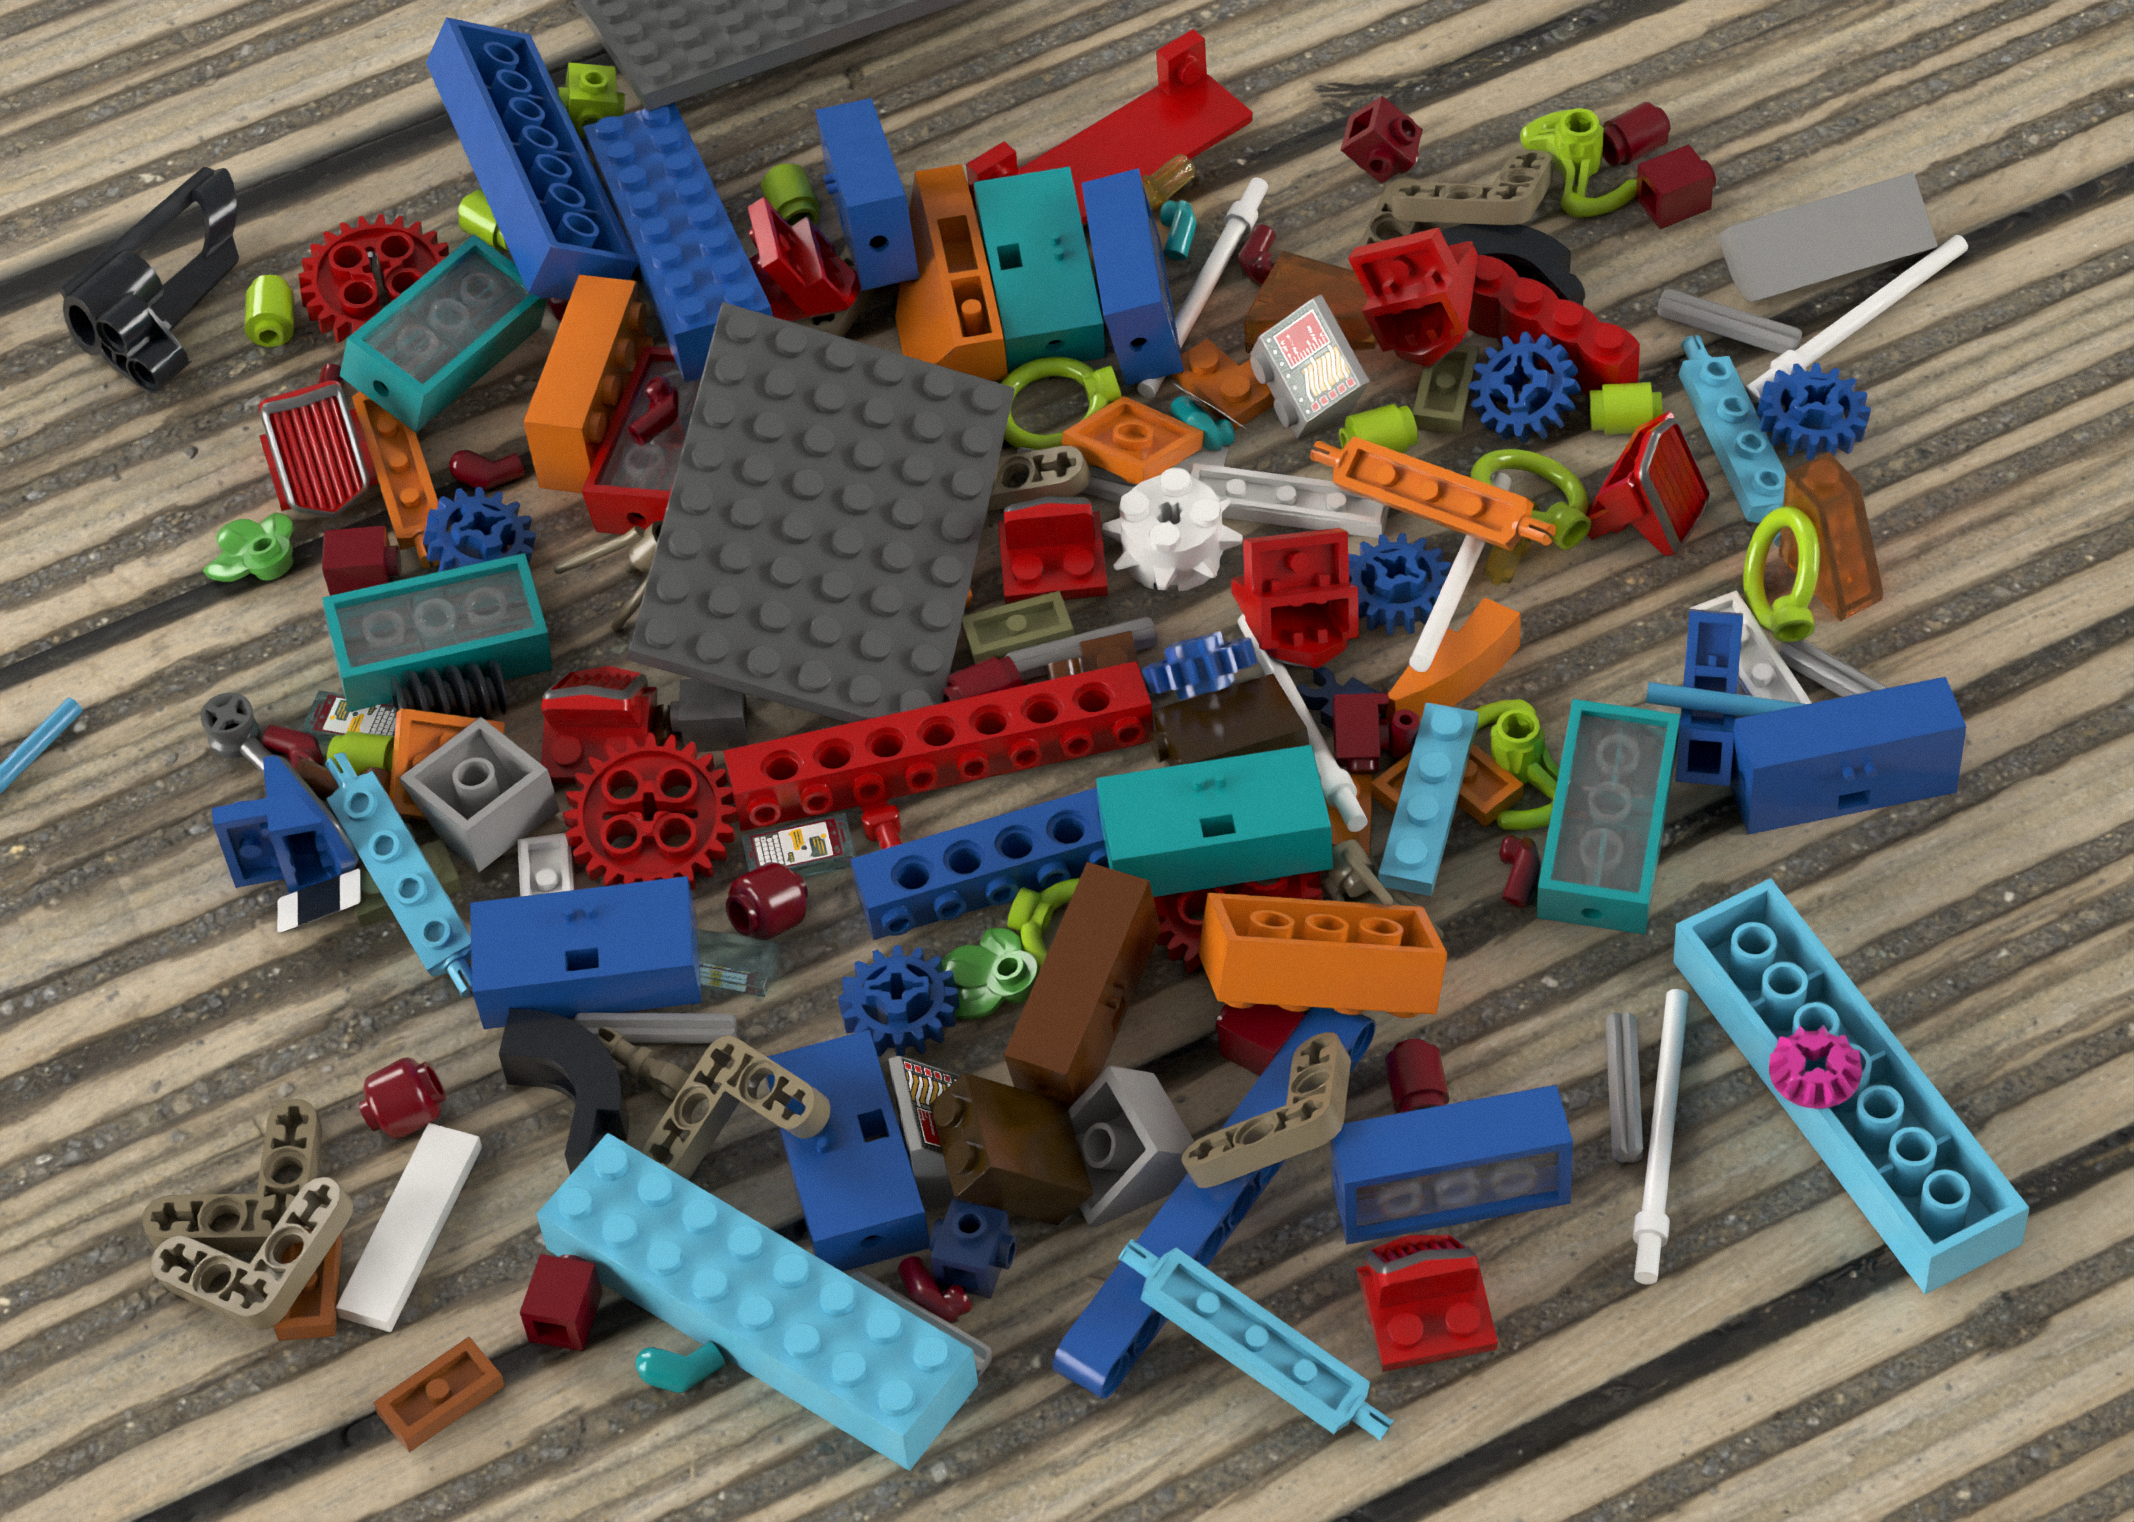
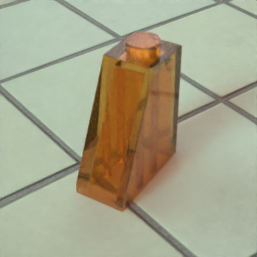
M1282 251L1244 317L1245 352L1251 353L1260 335L1321 294L1352 350H1374L1378 342L1361 311L1369 299L1355 272L1350 269Z
M1830 452L1786 473L1783 506H1793L1805 512L1811 519L1818 536L1820 565L1814 594L1840 622L1883 600L1884 592L1861 485ZM1785 527L1780 532L1778 555L1797 574L1799 559L1797 540L1792 529Z

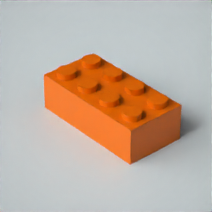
M588 275L578 276L523 421L539 488L582 493L581 490L644 346H654L653 338L647 336L646 333L647 308L644 302H640L636 281Z
M1208 893L1198 951L1217 1001L1224 1002L1232 1007L1250 1008L1255 1004H1270L1295 1012L1306 1011L1310 1007L1333 1008L1335 1011L1347 1015H1358L1363 1013L1364 1010L1385 1011L1400 1018H1413L1418 1014L1437 1015L1448 955L1424 907L1385 906L1384 904L1220 893Z

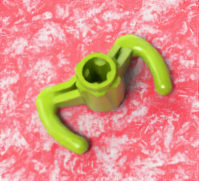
M1583 108L1552 112L1536 118L1524 126L1520 132V141L1523 148L1526 150H1541L1552 155V161L1565 181L1564 194L1561 197V208L1568 215L1575 218L1594 217L1612 212L1629 203L1637 195V180L1628 179L1616 190L1596 198L1585 197L1589 177L1597 173L1602 165L1604 127L1599 125V119L1592 110ZM1575 179H1579L1578 186H1575Z
M1522 699L1499 700L1472 710L1479 712L1477 730L1497 721V724L1491 728V758L1495 760V763L1509 771L1522 783H1531L1547 797L1553 799L1550 804L1540 808L1503 810L1496 818L1498 826L1504 830L1524 831L1549 826L1560 768L1553 762L1545 745V730L1540 727L1539 720L1536 717V710ZM1567 811V816L1573 812Z

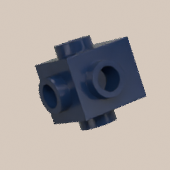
M952 1199L945 1219L938 1218L936 1220L930 1237L931 1262L937 1286L948 1289L950 1286L958 1284L968 1294L991 1299L1001 1269H1010L1016 1253L1017 1237L1010 1233L1007 1211Z

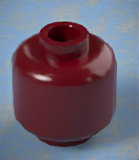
M768 862L732 882L725 903L726 913L730 923L737 932L757 941H768L803 921L807 911L806 899L808 898V889L803 878L798 873L791 871L783 864Z
M405 1057L378 1070L365 1079L363 1087L365 1100L359 1102V1109L365 1122L373 1132L382 1129L391 1138L398 1140L427 1126L428 1123L436 1121L440 1117L441 1102L446 1100V1094L440 1079L428 1062L425 1061L419 1064L414 1059Z

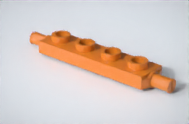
M360 391L353 395L352 399L399 549L401 551L415 547L421 567L429 569L431 568L427 559L429 546L423 544V536L430 509L437 510L439 502L416 432ZM441 560L432 561L433 566L439 565Z
M1354 436L1343 449L1328 445L1319 440L1314 444V447L1319 451L1311 450L1310 456L1312 461L1334 468L1332 482L1340 489L1509 551H1513L1521 537H1526L1548 546L1553 541L1548 535L1555 536V525L1531 518L1534 504L1528 498Z

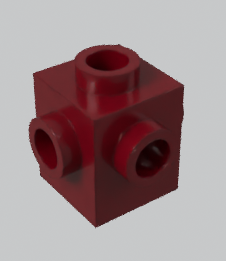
M1381 96L1349 116L1340 151L1382 184L1398 173L1404 174L1415 165L1419 157L1418 148L1423 129L1412 118L1405 115L1385 97Z

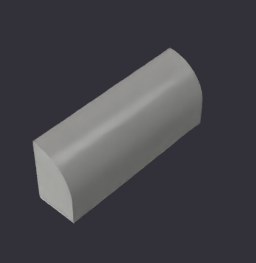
M1914 172L1728 227L1718 236L1731 277L1741 295L1750 302L1938 247Z

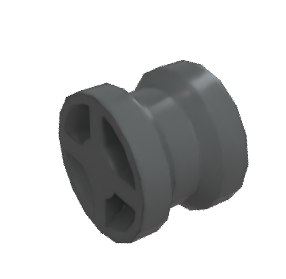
M231 692L219 694L211 698L203 706L200 713L201 723L207 733L210 748L218 756L228 759L243 757L240 752L243 743L250 738L260 740V729L254 719L252 705L241 694Z

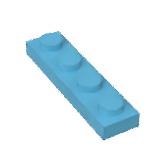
M1426 702L1378 873V880L1384 887L1432 896L1476 735L1479 712Z

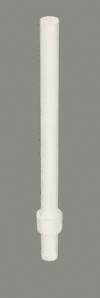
M1261 178L1251 179L1240 201L1232 204L1224 219L1226 227L1175 318L1180 349L1242 236L1251 232L1258 219L1257 209L1269 188L1267 182ZM1166 376L1140 382L1137 387L1138 392L1147 398L1155 397Z
M1954 235L1795 351L1787 350L1774 359L1770 365L1771 369L1746 386V392L1750 399L1754 402H1759L1764 383L1766 381L1773 382L1775 372L1778 370L1791 375L1793 364L1798 363L1804 371H1807L1806 367L1965 253L1968 250L1966 240L1960 235Z
M1496 473L1491 479L1493 486L1509 491L1512 481L1507 474ZM1468 535L1465 536L1410 658L1409 663L1414 670L1418 672L1429 670L1485 545V541Z
M1242 614L1238 619V625L1245 638L1250 637L1252 639L1255 654L1265 675L1274 674L1307 727L1309 745H1312L1325 799L1330 806L1338 809L1349 831L1357 832L1362 830L1367 825L1368 820L1356 799L1357 788L1346 770L1339 768L1284 664L1274 661L1267 655L1265 650L1259 649V644L1247 625L1244 614Z
M1680 989L1669 990L1666 994L1642 1211L1636 1214L1633 1240L1638 1244L1634 1279L1641 1284H1654L1657 1282L1661 1247L1665 1246L1668 1242L1670 1220L1665 1215L1689 999L1688 993Z

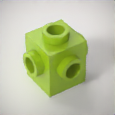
M568 62L565 86L558 87L557 91L578 136L585 138L583 126L597 123L605 117L624 115L625 93L617 92L616 70L614 66Z

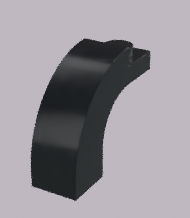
M1461 224L1441 230L1448 246L1471 241L1478 256L1485 255L1497 258L1511 266L1519 277L1533 279L1549 287L1557 295L1558 299L1572 301L1583 306L1586 296L1584 287L1577 276L1570 274L1571 251L1558 240L1544 232L1520 224Z
M509 1008L498 1054L507 1085L552 1089L566 1095L575 1103L564 1154L571 1175L607 1133L619 1140L627 1141L629 1129L628 1111L616 1065L603 1043L582 1025L549 1012Z

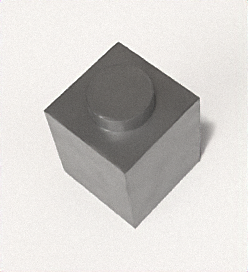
M680 679L679 701H671L670 718L672 732H681L684 747L691 741L696 744L697 752L724 751L748 745L749 706L745 693L696 679Z

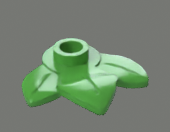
M275 512L265 518L260 524L250 519H238L225 524L216 535L217 543L223 552L203 569V572L208 578L222 582H233L250 573L255 574L261 580H273L282 576L293 564V547L289 541L294 530L291 519L285 514Z
M989 928L984 933L980 946L964 945L957 947L942 959L943 971L952 970L955 986L959 987L960 1008L955 1009L956 1019L967 1020L986 1017L996 1011L1004 1001L1008 1003L1026 1001L1040 972V966L1034 956L1029 952L1023 951L1021 938L1015 932L1006 928Z

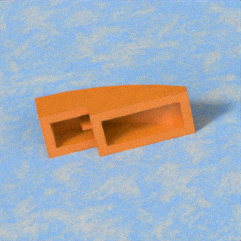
M1484 597L1458 632L1447 628L1429 670L1418 672L1409 665L1388 693L1389 704L1386 711V719H1388L1389 724L1392 722L1394 714L1402 709L1411 710L1416 713L1420 724L1426 702L1453 707L1478 690L1505 665L1520 647L1521 613Z

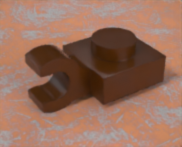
M1127 631L1079 642L1082 658L1051 663L1046 668L1049 680L1134 661L1138 663L1132 632Z

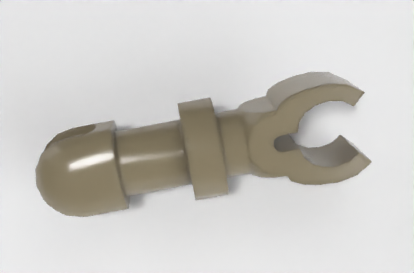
M602 1026L598 1029L602 1038L596 1037L609 1051L612 1059L627 1067L626 1073L635 1080L643 1077L657 1093L671 1102L674 1101L690 1076L687 1072L670 1062L654 1059V1051L646 1046L641 1048L635 1047L625 1040L624 1035L613 1028Z

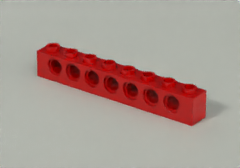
M1134 661L724 750L723 753L729 785L733 792L734 806L737 810L738 822L742 832L870 804L879 800L893 799L1149 743V733L1154 731L1152 704L1138 663Z

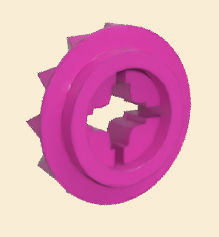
M1824 1025L1817 1031H1805L1799 1026L1793 1035L1787 1038L1780 1036L1776 1048L1770 1054V1078L1776 1090L1784 1098L1796 1105L1813 1109L1833 1107L1849 1099L1860 1084L1862 1077L1860 1050H1854L1849 1045L1846 1034L1837 1037L1828 1033ZM1827 1056L1826 1072L1817 1067L1811 1072L1807 1071L1804 1074L1806 1057L1811 1061H1816L1820 1057L1824 1058Z

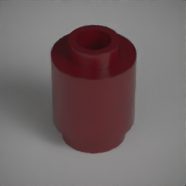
M1643 102L1606 121L1603 125L1602 157L1612 166L1618 164L1628 165L1665 146L1668 143V133L1671 129L1668 116L1660 107H1655L1649 102Z
M993 656L948 675V687L943 689L942 692L945 696L944 701L950 702L1024 685L1016 665L1009 656L999 660Z
M1407 1039L1398 1043L1394 1050L1387 1054L1385 1066L1393 1107L1397 1114L1447 1105L1449 1103V1094L1438 1047L1426 1043L1422 1039Z

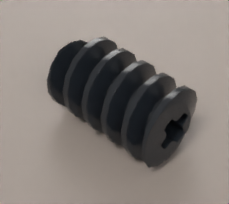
M494 659L485 662L483 672H481L476 663L469 662L464 666L462 675L456 666L447 665L444 667L442 677L439 676L437 670L433 667L426 668L423 671L421 682L413 670L403 672L400 684L396 676H392L391 687L395 718L397 711L402 708L474 718L475 713H480L483 719L492 721L495 711L500 710L503 716L506 714L507 703L504 680L499 663Z

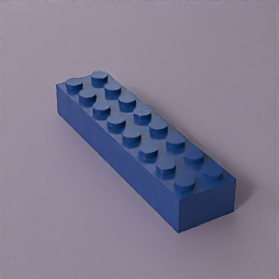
M446 17L426 61V65L527 292L543 299L553 297L570 300L579 275L630 280L638 260L532 36Z
M675 102L650 111L644 108L643 110L618 117L609 116L602 118L597 123L583 126L591 163L638 260L635 270L684 382L687 383L700 379L703 374L722 302L773 317L771 306Z

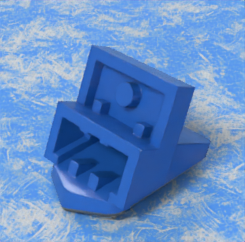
M281 756L263 757L266 798L238 801L230 805L212 808L213 826L235 888L285 879L289 894L353 871L358 863L359 854L337 819L293 766Z

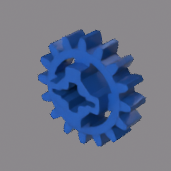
M1522 332L1520 343L1514 344L1508 336L1502 337L1504 349L1497 352L1495 349L1488 347L1485 351L1491 360L1487 365L1475 363L1473 367L1481 376V380L1469 383V389L1475 396H1479L1471 402L1472 408L1478 415H1483L1480 421L1490 431L1496 428L1497 434L1503 440L1507 441L1515 432V436L1521 443H1527L1532 431H1536L1543 440L1547 438V425L1553 423L1555 426L1562 428L1564 422L1559 416L1563 410L1575 412L1577 408L1568 397L1569 395L1581 392V386L1575 379H1572L1579 372L1578 368L1572 360H1567L1569 354L1563 346L1559 344L1553 347L1554 343L1547 335L1542 334L1536 344L1528 332ZM1539 360L1550 364L1554 374H1549L1547 370H1542L1538 364ZM1496 401H1501L1503 405H1508L1507 407L1511 410V416L1501 412L1496 405Z
M1798 363L1793 364L1791 375L1778 370L1775 372L1773 382L1766 381L1764 383L1757 409V416L1762 417L1760 430L1761 432H1772L1770 443L1773 446L1783 442L1788 444L1787 455L1793 456L1798 450L1806 451L1808 461H1813L1816 452H1823L1828 460H1834L1837 448L1849 454L1852 452L1854 441L1862 442L1871 412V408L1865 406L1867 393L1863 391L1854 392L1857 382L1855 378H1849L1844 381L1838 379L1840 369L1836 367L1826 374L1821 372L1819 363H1814L1811 371H1804ZM1781 404H1783V405L1785 406V410H1784V411H1783V409H1782Z
M477 487L472 497H468L461 488L457 489L454 502L442 496L439 499L437 510L430 509L423 536V544L429 546L427 559L428 561L441 560L438 572L523 553L526 554L529 565L536 539V533L529 531L532 518L530 516L518 517L520 503L515 501L508 505L503 504V493L497 491L492 498L485 497L482 487ZM452 525L451 532H447V529ZM512 544L510 550L506 552L507 545Z
M1400 533L1397 542H1389L1388 538L1381 534L1379 535L1377 546L1373 547L1363 541L1360 543V556L1349 554V583L1358 587L1359 619L1366 616L1368 630L1372 631L1379 624L1386 625L1387 635H1393L1396 631V626H1404L1409 634L1415 633L1416 622L1421 621L1426 625L1452 567L1450 562H1442V550L1438 547L1426 551L1425 538L1421 537L1414 544L1407 543L1406 533Z
M1221 631L1168 645L1169 647L1164 649L1166 658L1143 667L1142 672L1149 694L1161 693L1172 689L1176 690L1178 700L1231 686V683L1235 682L1233 673L1238 672L1240 669L1251 667L1252 664H1256L1258 661L1250 637L1238 638L1227 642L1223 640Z
M895 945L892 956L886 958L877 949L872 951L874 963L868 966L861 961L854 963L856 978L843 977L844 994L838 996V1002L846 1033H858L870 1029L877 1056L879 1057L886 1052L887 1048H895L896 1056L904 1057L906 1047L914 1046L920 1054L926 1053L925 1041L930 1038L933 1041L942 1043L945 1040L943 1026L955 1027L956 1025L955 1009L960 1008L958 989L955 986L954 974L952 970L943 971L942 959L939 956L925 962L923 948L917 947L911 956H903L901 946Z

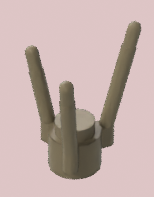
M658 520L645 530L635 526L623 536L555 565L554 572L562 574L626 546H631L629 549L631 561L625 566L626 572L633 573L637 569L642 572H649L663 521ZM648 577L612 622L611 628L614 631H619L640 606Z
M1355 839L1346 840L1332 848L1333 869L1325 870L1328 877L1321 883L1331 901L1344 902L1342 896L1344 892H1347L1350 897H1358L1371 890L1385 906H1391L1394 900L1399 905L1418 906L1404 891L1386 888L1378 880L1379 865L1372 856L1366 854L1358 841ZM1429 917L1440 940L1444 938L1443 931Z

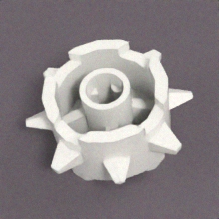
M1169 468L1161 475L1140 482L1121 497L1119 506L1120 518L1103 523L1102 525L1103 534L1122 543L1123 554L1113 565L1114 569L1121 570L1127 568L1132 578L1151 589H1154V583H1156L1158 590H1166L1170 585H1178V591H1187L1204 584L1210 578H1215L1220 567V558L1223 551L1241 545L1243 539L1241 534L1222 524L1221 513L1231 503L1228 498L1219 500L1212 488L1200 480L1192 478L1185 469Z

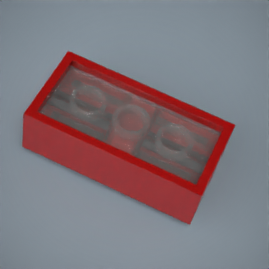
M643 347L581 490L594 529L598 533L625 535L635 526L645 530L658 520L663 521L685 441L681 417L693 410L701 381L700 378L687 383L684 382L670 348ZM657 376H664L669 380L670 386L676 387L678 390V418L673 425L641 447L631 437L628 426L648 412L650 400L644 394L645 384Z

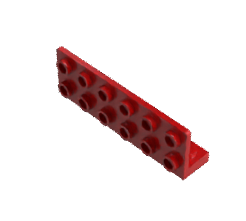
M1192 29L1156 51L1158 86L1018 169L1016 151L1005 141L968 162L966 170L973 206L976 209L974 182L1070 167L1083 225L1088 222L1082 189L1083 182L1139 168L1144 187L1250 124L1253 121V112L1207 74L1205 38Z

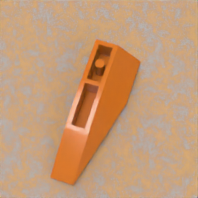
M962 164L915 171L909 217L919 278L900 282L895 319L902 355L990 381L1003 380L1008 375L1004 337L982 238Z

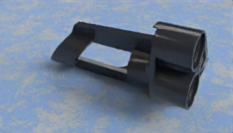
M202 167L59 288L64 298L63 313L65 322L76 343L83 351L90 355H98L100 353L113 369L147 392L157 393L192 362V360L189 361L187 353L171 331L238 263L239 255L233 238L237 215L236 194L233 180L226 168L213 170L209 167ZM193 202H197L201 206L205 221L203 249L162 285L154 269L138 255L152 237Z

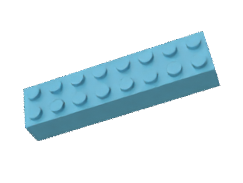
M1771 878L1676 924L1673 963L1924 1294L2023 1244L2029 1206ZM1824 1025L1828 1033L1837 1037L1846 1034L1849 1045L1854 1050H1860L1862 1077L1855 1093L1843 1103L1822 1109L1806 1108L1790 1102L1776 1090L1769 1074L1770 1054L1776 1048L1780 1036L1787 1038L1793 1035L1799 1026L1805 1031H1817ZM1827 1056L1824 1058L1820 1057L1816 1061H1811L1806 1057L1804 1074L1807 1071L1811 1072L1817 1067L1826 1072Z
M609 1133L603 1137L536 1214L548 1251L558 1257L564 1254L579 1256L590 1263H595L599 1280L605 1286L700 1344L704 1345L711 1341L718 1348L723 1358L908 1471L912 1469L979 1385L973 1349Z

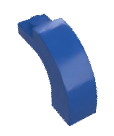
M1689 610L1683 687L1737 694L1743 613ZM1681 708L1675 782L1730 786L1734 743V715Z

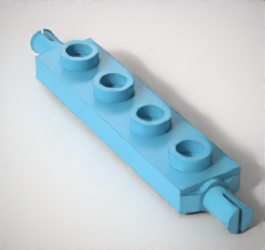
M1692 335L1686 337L1682 341L1681 347L1685 351L1688 360L1682 361L1678 376L1746 520L1760 523L1768 513L1782 506L1797 508L1799 500L1770 443L1767 433L1760 430L1761 421L1730 357H1712L1708 355L1699 335H1695L1694 339ZM1789 527L1783 528L1774 539L1775 545L1781 547L1782 542L1783 546L1791 544L1795 540L1792 529Z
M335 754L334 756L341 766L343 773L331 757L326 761V768L329 769L339 786L333 795L326 799L427 972L432 977L449 973L461 997L473 995L463 979L465 977L472 988V969L467 962L471 958L470 932L378 777L373 771L357 776L346 754Z
M1132 1238L1119 1255L1118 1260L1123 1261L1146 1277L1140 1300L1331 1433L1335 1434V1432L1347 1426L1350 1421H1353L1376 1437L1378 1441H1381L1392 1425L1393 1419L1388 1418L1365 1402L1370 1381L1178 1248H1174L1161 1258H1158Z

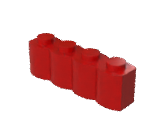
M1478 256L1468 320V328L1471 331L1485 337L1497 338L1502 347V337L1508 336L1514 344L1520 343L1522 332H1528L1536 344L1542 334L1547 335L1554 343L1553 347L1561 344L1569 354L1567 360H1572L1577 366L1579 372L1572 379L1577 381L1581 386V391L1588 397L1590 390H1602V385L1638 383L1640 344L1631 333L1617 325L1599 322L1590 310L1578 303L1558 299L1557 295L1543 283L1519 277L1516 271L1507 263L1490 256ZM1539 360L1538 364L1542 370H1547L1549 374H1554L1550 364Z

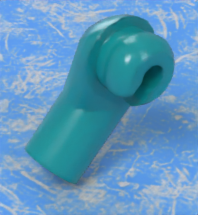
M1168 200L1163 203L1160 211L1162 225L1171 227L1163 253L1170 259L1184 261L1187 259L1196 230L1195 215L1189 202L1181 200L1179 203H1176L1175 201Z
M1186 395L1179 396L1172 402L1171 413L1176 419L1204 431L1203 446L1207 450L1221 451L1222 446H1228L1234 442V428L1227 419L1222 418L1214 422L1199 405Z
M711 1341L688 1356L661 1348L648 1347L643 1349L635 1360L636 1371L645 1383L675 1393H683L726 1365L720 1351Z

